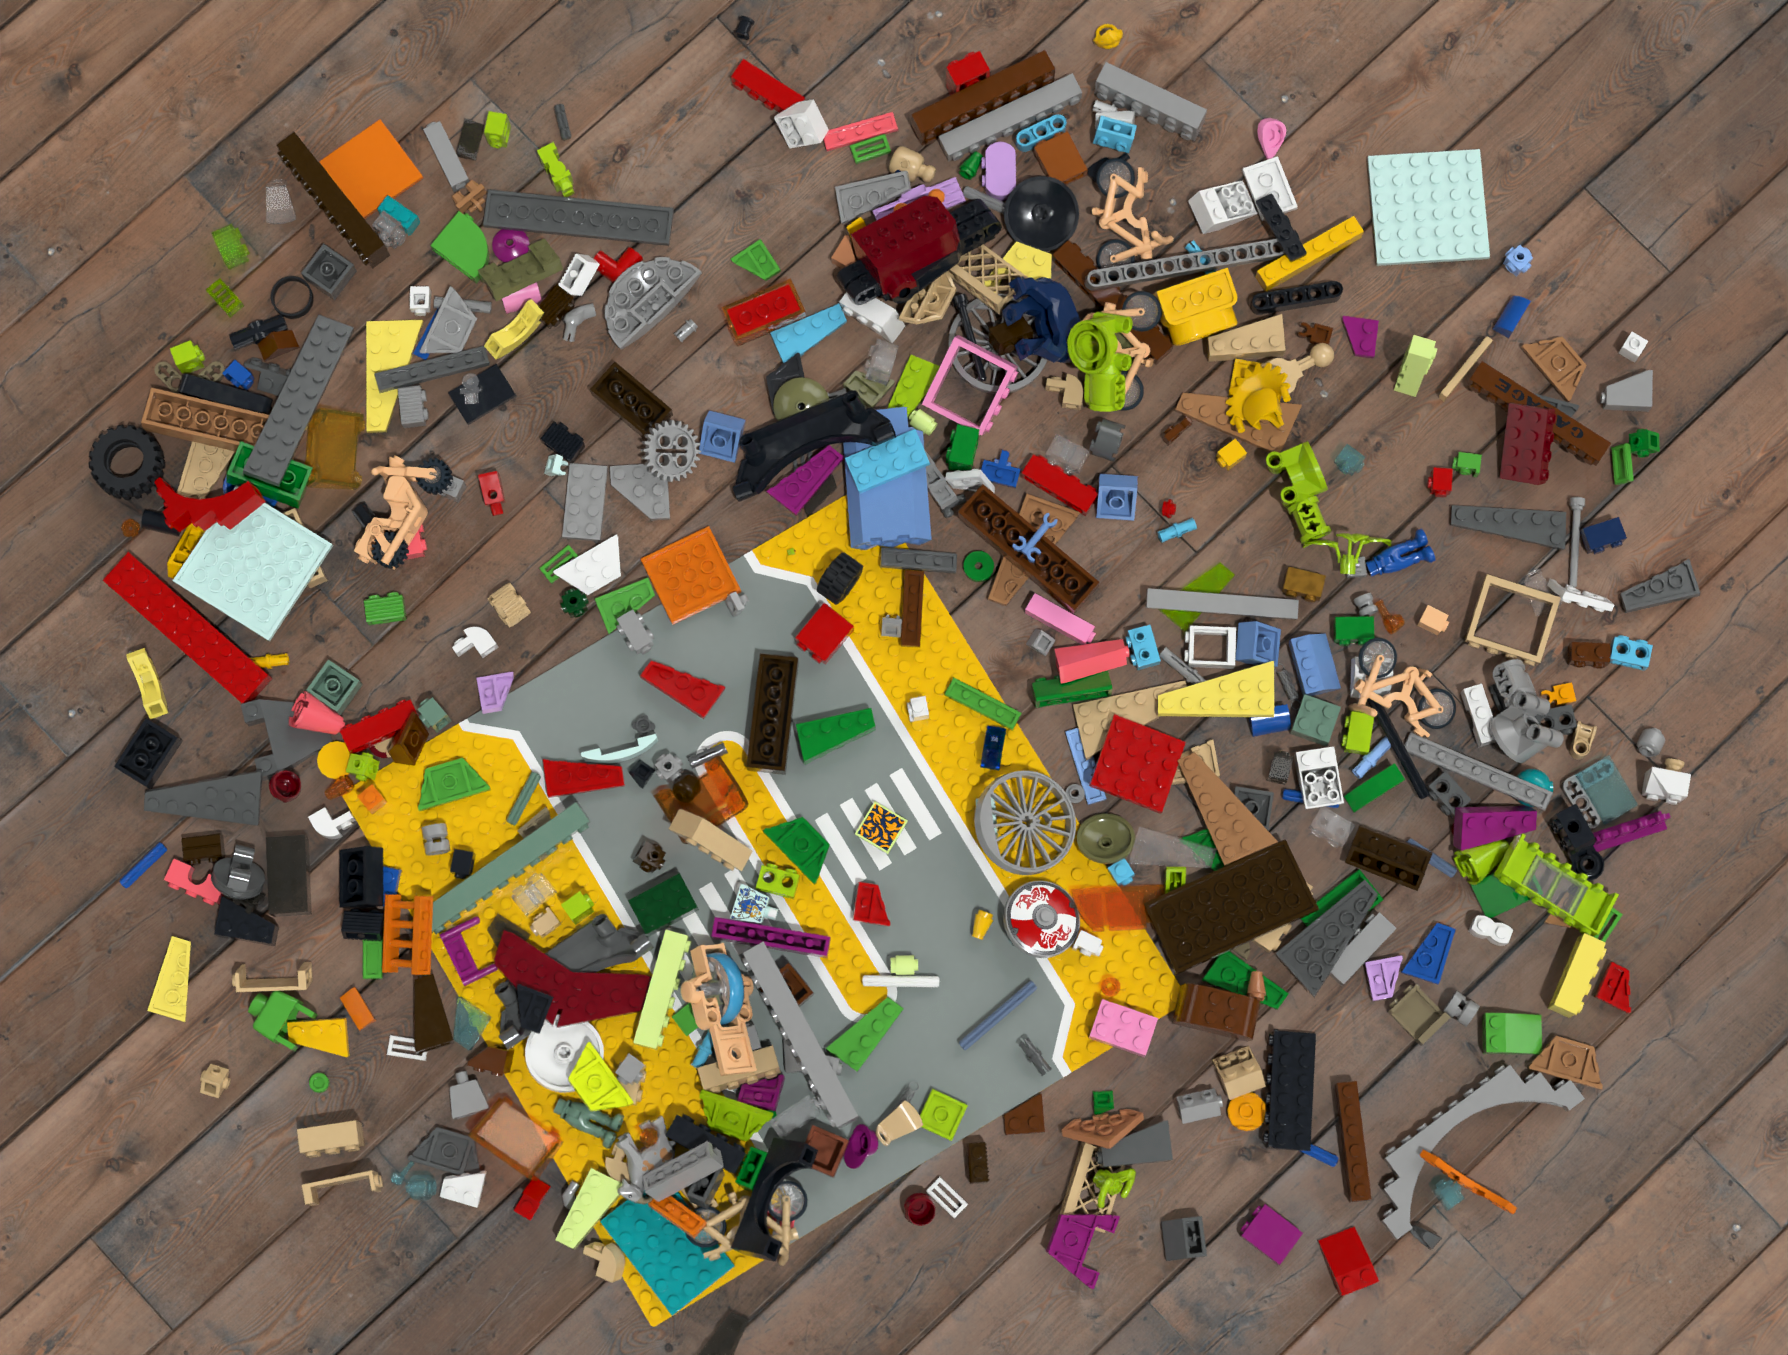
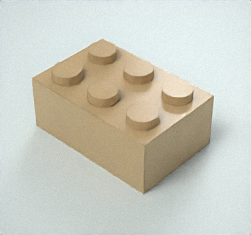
M356 1120L297 1129L300 1153L309 1158L321 1157V1153L324 1152L329 1155L340 1154V1150L344 1149L348 1152L359 1151V1147L365 1146L362 1123Z

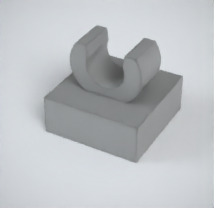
M1365 557L1358 558L1355 574H1346L1347 578L1367 576Z
M737 592L729 594L725 600L733 617L740 615L745 608L744 606L747 605L746 603L749 602L746 594L739 597Z
M886 615L885 618L883 617L882 636L901 638L902 619H900V616H897L896 619L889 618V615Z

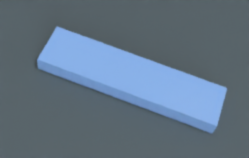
M1075 728L1065 731L1079 779L1085 792L1087 804L1091 805L1106 800L1103 791L1089 786L1092 778L1091 774L1094 772L1093 767L1096 764L1093 756L1087 761L1085 759L1079 729Z

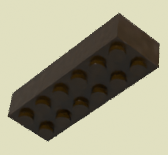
M760 653L746 766L747 771L786 775L799 667L798 657Z

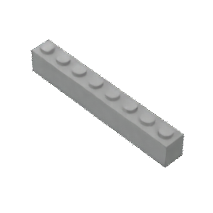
M1072 73L940 135L939 144L948 162L959 160L964 154L979 150L980 146L993 144L997 141V138L1010 136L1016 129H1024L1031 122L1041 121L1052 112L1058 113L1069 104L1073 106L1079 103L1083 92Z

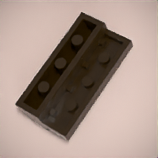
M1359 824L1345 863L1418 891L1432 857V852Z

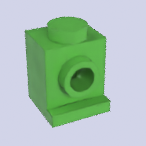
M1459 452L1456 457H1453L1452 469H1455L1461 475H1471L1473 473V477L1477 478L1480 473L1482 455Z

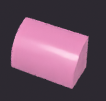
M536 282L502 300L506 313L522 310L526 302L531 299L536 304L542 299L538 283Z

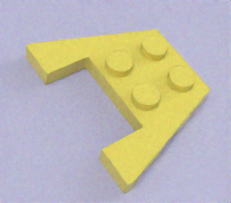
M1016 242L1003 258L1028 278L1032 277L1036 280L1046 277L1051 279L1052 254ZM998 268V275L1008 274V269ZM995 269L991 272L989 276L995 275ZM1002 279L998 280V286H1000ZM995 280L985 281V286H995Z

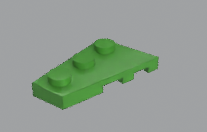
M645 578L595 598L608 633L610 634L617 628V618L631 610H634V612L638 611L655 594L649 579Z

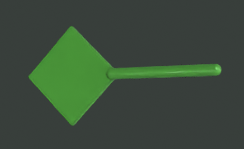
M688 1003L672 1016L686 1036L698 1028L691 1003Z

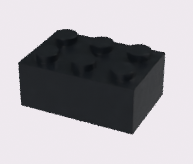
M145 718L114 767L146 788L152 789L182 741Z
M361 846L339 850L340 908L363 909L383 906V848Z

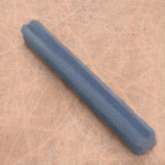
M1029 981L959 1042L962 1049L967 1050L1036 991L1037 986L1034 982Z

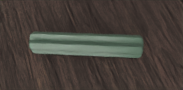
M531 772L506 819L509 824L515 826L541 779L538 773Z

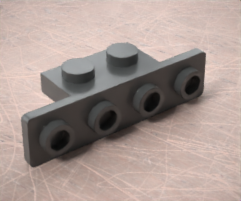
M254 357L244 362L245 367L261 372L258 390L277 396L280 395L292 369L286 370L280 368L278 364H267L262 362L261 359Z

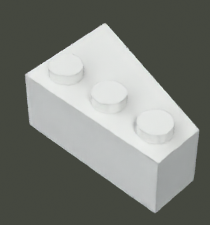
M846 292L839 301L843 308L842 311L847 316H853L861 324L866 325L892 344L905 328L903 321H899V314L896 309L877 298L863 305H856Z

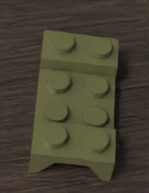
M545 238L528 246L530 252L512 261L504 263L499 267L494 262L478 270L481 282L487 284L495 301L563 270L560 258Z

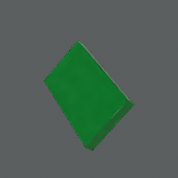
M1359 869L1316 902L1319 908L1318 911L1300 920L1308 927L1364 880L1376 892L1377 890ZM1379 893L1370 910L1384 900Z

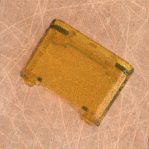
M321 407L315 411L307 430L305 465L313 467L308 488L356 490L360 487L362 477L358 471H355L358 435H360L361 431L365 430L366 425L365 420H363L364 414Z

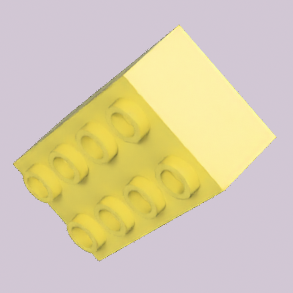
M1585 933L1577 938L1548 1009L1568 1018L1581 1012L1584 1005L1582 999L1585 995H1588L1592 986L1589 982L1592 977L1596 976L1599 967L1596 965L1600 959H1603L1607 949L1604 948L1605 942Z

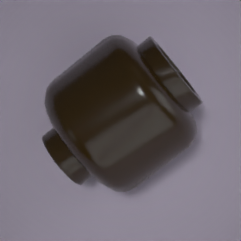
M684 774L674 783L672 790L677 800L689 803L700 793L701 784L696 776Z

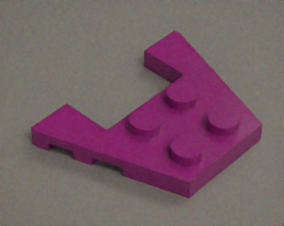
M1059 1214L1045 1252L1088 1288L1094 1290L1100 1273L1082 1266L1095 1228L1098 1227L1114 1233L1120 1216L1106 1214Z

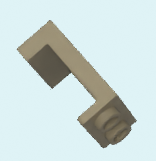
M1418 984L1414 987L1409 985L1403 991L1405 996L1401 1000L1396 998L1389 1005L1391 1009L1388 1013L1422 1046L1451 1017L1446 1012L1443 1013L1419 988Z

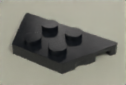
M796 353L766 377L773 415H775L773 408L774 398L779 388L791 379L805 378L800 353ZM799 403L798 408L800 410L805 409V404Z

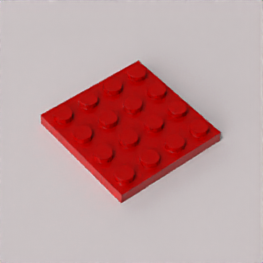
M1114 714L1089 786L1161 814L1179 764L1178 760L1181 758L1186 742Z

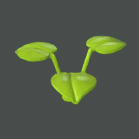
M1358 533L1336 534L1337 537L1348 539V554H1343V558L1340 555L1338 542L1312 540L1303 545V548L1312 544L1327 545L1335 548L1338 563H1340V574H1355L1356 563L1358 564V558L1364 544L1382 542L1391 547V540L1369 537L1368 535ZM1360 541L1354 558V555H1351L1352 542Z

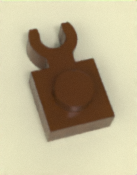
M1301 323L1300 327L1305 328L1307 332H1299L1298 337H1311L1309 343H1326L1329 345L1333 331L1332 327L1315 323L1314 328H1312L1308 323Z
M1187 416L1175 427L1170 426L1164 432L1163 438L1167 446L1188 429L1193 421Z

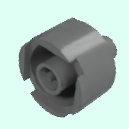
M1103 419L1102 422L1098 421L1095 430L1098 435L1096 440H1092L1089 449L1093 451L1092 455L1114 462L1116 458L1112 456L1114 453L1118 454L1124 435L1120 431L1121 428L1125 429L1126 425Z

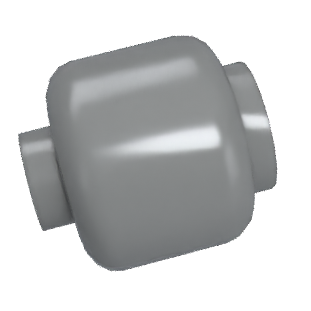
M1657 728L1643 730L1637 741L1639 752L1646 757L1659 755L1665 744V737Z

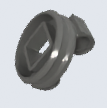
M236 844L232 858L221 859L214 865L211 881L220 893L234 899H250L261 893L265 882V874L258 865L252 862L255 848Z

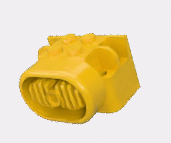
M1228 268L1174 285L1153 294L1159 300L1162 309L1161 323L1168 328L1175 346L1235 327L1238 323L1232 307L1237 302V293ZM1155 303V306H1156V309H1157L1156 313H1157V315H1158V307H1157V304Z

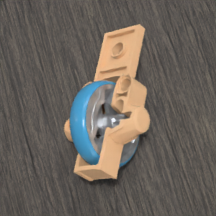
M724 943L700 945L690 951L694 970L691 979L685 981L681 986L682 999L685 1002L691 1003L697 1026L702 1030L710 1031L720 1075L753 1073L757 1069L745 1024L753 1016L749 996L754 988L753 981L749 976L741 974L735 961L727 955ZM729 1024V1027H722L721 1025ZM732 1050L736 1052L737 1059L732 1056Z

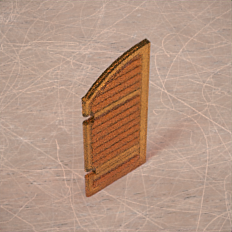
M1164 884L1071 890L1077 911L1084 922L1092 929V932L1104 931V926L1109 925V931L1147 929L1146 923H1151L1152 929H1155L1144 903L1165 894Z

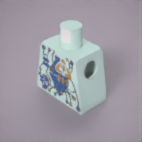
M741 884L730 920L762 925L764 918L776 920L778 909L768 906L770 902L768 896Z

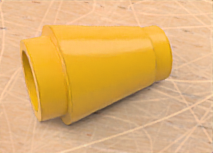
M978 910V913H975L973 937L983 940L993 922V914L983 910Z

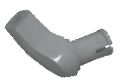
M593 303L579 306L565 315L563 321L566 323L563 340L568 341L570 333L569 342H574L577 326L584 320L596 316Z

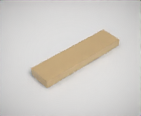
M1487 336L1442 390L1439 399L1445 402L1491 345L1493 340Z

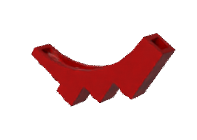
M161 477L154 481L158 488L156 492L165 500L163 504L166 509L162 511L166 517L164 521L169 528H175L179 532L191 523L196 528L199 526L206 531L216 522L220 526L224 525L231 530L266 502L259 489L249 481L231 492L207 499H194L179 495Z

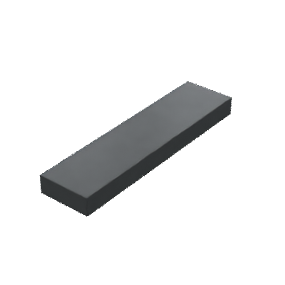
M881 548L880 568L956 573V553Z

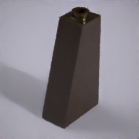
M418 975V979L414 980L415 1051L417 1055L454 1043L434 975Z

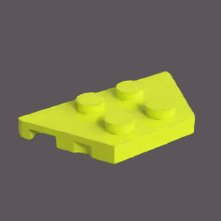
M589 1041L568 1078L569 1083L590 1112L631 1106L634 1102Z

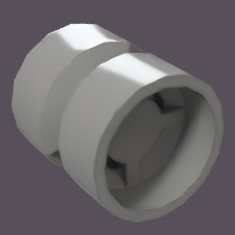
M432 824L421 828L423 839L427 841L424 844L426 855H439L451 851L449 840L446 839L448 835L446 824ZM440 839V842L433 843V840Z
M1456 991L1443 1012H1446L1450 1017H1457V1021L1466 1027L1475 1016L1480 1005L1472 1000L1467 1001L1465 995Z

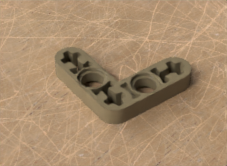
M164 361L157 363L154 369L157 377L173 393L181 394L178 392V388H173L171 384L175 379L181 380L182 376L169 363ZM212 362L197 377L210 380L207 376L209 373L214 379L213 382L219 383L224 378L222 373L226 369L222 363ZM162 367L171 375L169 378L164 373H161L160 369ZM216 367L221 373H214L213 369Z

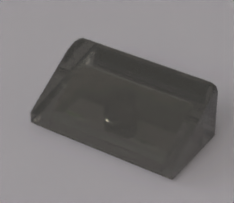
M464 119L456 152L458 157L476 161L484 130L483 124L470 119Z

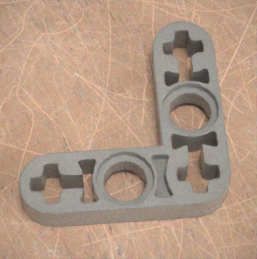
M1606 759L1569 777L1562 784V791L1571 806L1576 804V800L1579 798L1585 800L1586 807L1580 809V811L1583 813L1588 808L1591 810L1588 812L1590 818H1595L1594 825L1588 824L1591 830L1599 825L1600 817L1584 790L1613 773V763ZM1601 764H1603L1604 766H1608V773H1606L1605 771L1599 773L1598 776L1600 778L1598 779L1596 771H1598L1602 767ZM1584 773H1590L1593 776L1591 783H1586L1583 780ZM1568 782L1570 784H1575L1576 787L1574 788V791L1576 794L1578 792L1581 793L1580 795H1577L1574 799H1572L1571 797L1574 795L1573 791L1571 789L1567 790L1566 788L1568 786ZM1584 814L1583 816L1585 820H1588L1587 815Z

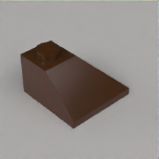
M415 712L410 714L389 746L388 753L395 763L415 766L429 736L428 731Z

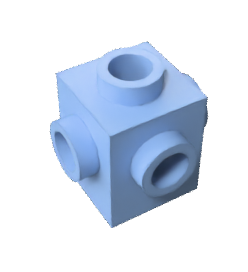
M1521 245L1516 249L1512 247L1505 254L1506 259L1503 264L1516 277L1521 272L1525 273L1532 266L1530 264L1533 259L1531 252Z

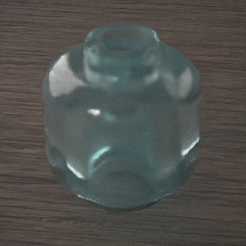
M413 1175L406 1184V1192L409 1193L413 1200H430L436 1194L437 1184L430 1175Z

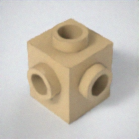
M210 1064L207 1071L204 1070L202 1072L200 1093L219 1098L223 1090H227L229 1087V1069Z

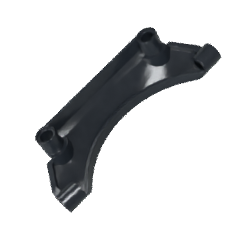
M851 390L756 431L744 434L740 437L739 445L744 451L746 459L741 462L736 485L733 486L734 494L737 500L741 502L762 493L770 481L782 469L815 449L845 442L877 446L896 438L893 425L888 418L872 407L866 409L858 392Z

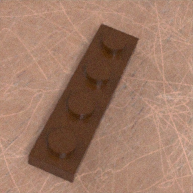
M905 570L901 647L920 648L924 571Z

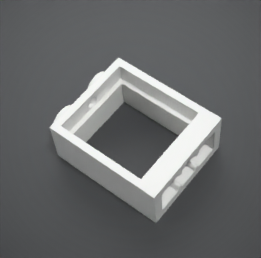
M1190 626L1189 631H1185V643H1188V650H1185L1184 661L1188 662L1189 667L1234 669L1236 628ZM1194 634L1227 636L1226 662L1193 660Z

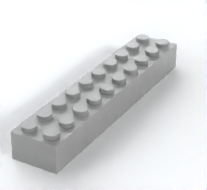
M764 941L743 952L745 958L742 961L748 971H753L754 975L751 978L757 989L762 988L763 993H761L765 1004L772 1006L773 1010L770 1013L776 1023H781L782 1027L779 1029L784 1039L791 1041L792 1044L789 1045V1048L795 1058L799 1056L801 1062L798 1064L803 1074H808L811 1078L808 1080V1083L813 1092L818 1091L820 1097L817 1100L823 1110L827 1108L829 1112L827 1118L831 1126H837L839 1130L859 1119Z

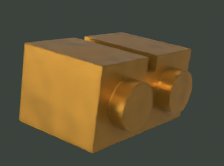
M1288 567L1282 593H1286V596L1291 598L1302 596L1308 602L1314 603L1319 601L1326 575Z

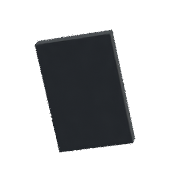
M497 364L448 392L467 425L516 397L515 392Z

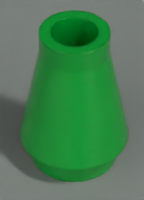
M974 151L959 167V174L967 180L974 178L983 156L979 152Z

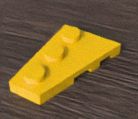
M346 1018L287 1022L288 1039L291 1043L347 1058L350 1056Z

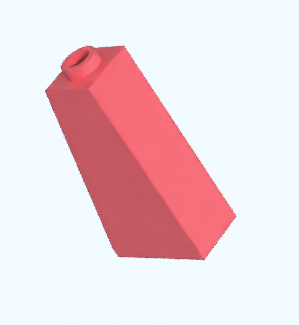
M1123 639L1054 649L1056 667L1061 684L1127 665L1126 657H1130L1129 648L1124 645Z

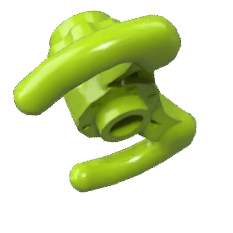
M1130 1168L1118 1173H1111L1106 1169H1100L1095 1174L1093 1183L1100 1189L1097 1201L1099 1208L1105 1206L1107 1193L1113 1196L1122 1190L1121 1197L1126 1198L1135 1180V1169Z

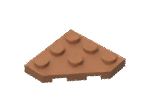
M1123 1109L1119 1110L1120 1114L1111 1116L1108 1113L1094 1115L1092 1120L1081 1121V1118L1075 1119L1062 1129V1136L1110 1149L1144 1120L1143 1112Z

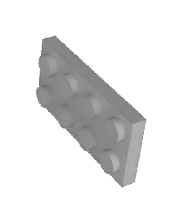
M570 463L562 533L563 539L601 542L608 466Z

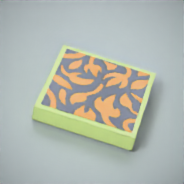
M875 801L855 835L884 853L889 854L908 821Z

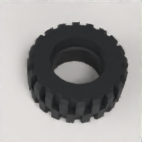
M117 425V429L114 430L111 427L107 429V434L101 433L98 436L100 439L98 443L94 441L92 444L94 450L89 452L91 461L88 464L92 471L91 475L96 483L107 494L117 499L131 500L132 497L140 499L142 498L141 494H150L152 492L150 489L153 486L157 487L154 481L159 477L163 478L164 475L162 469L165 468V461L163 460L165 456L158 442L150 433H147L140 427L136 428L134 425H128L127 427ZM127 447H135L141 450L143 453V464L136 474L127 478H118L111 472V462L118 451Z

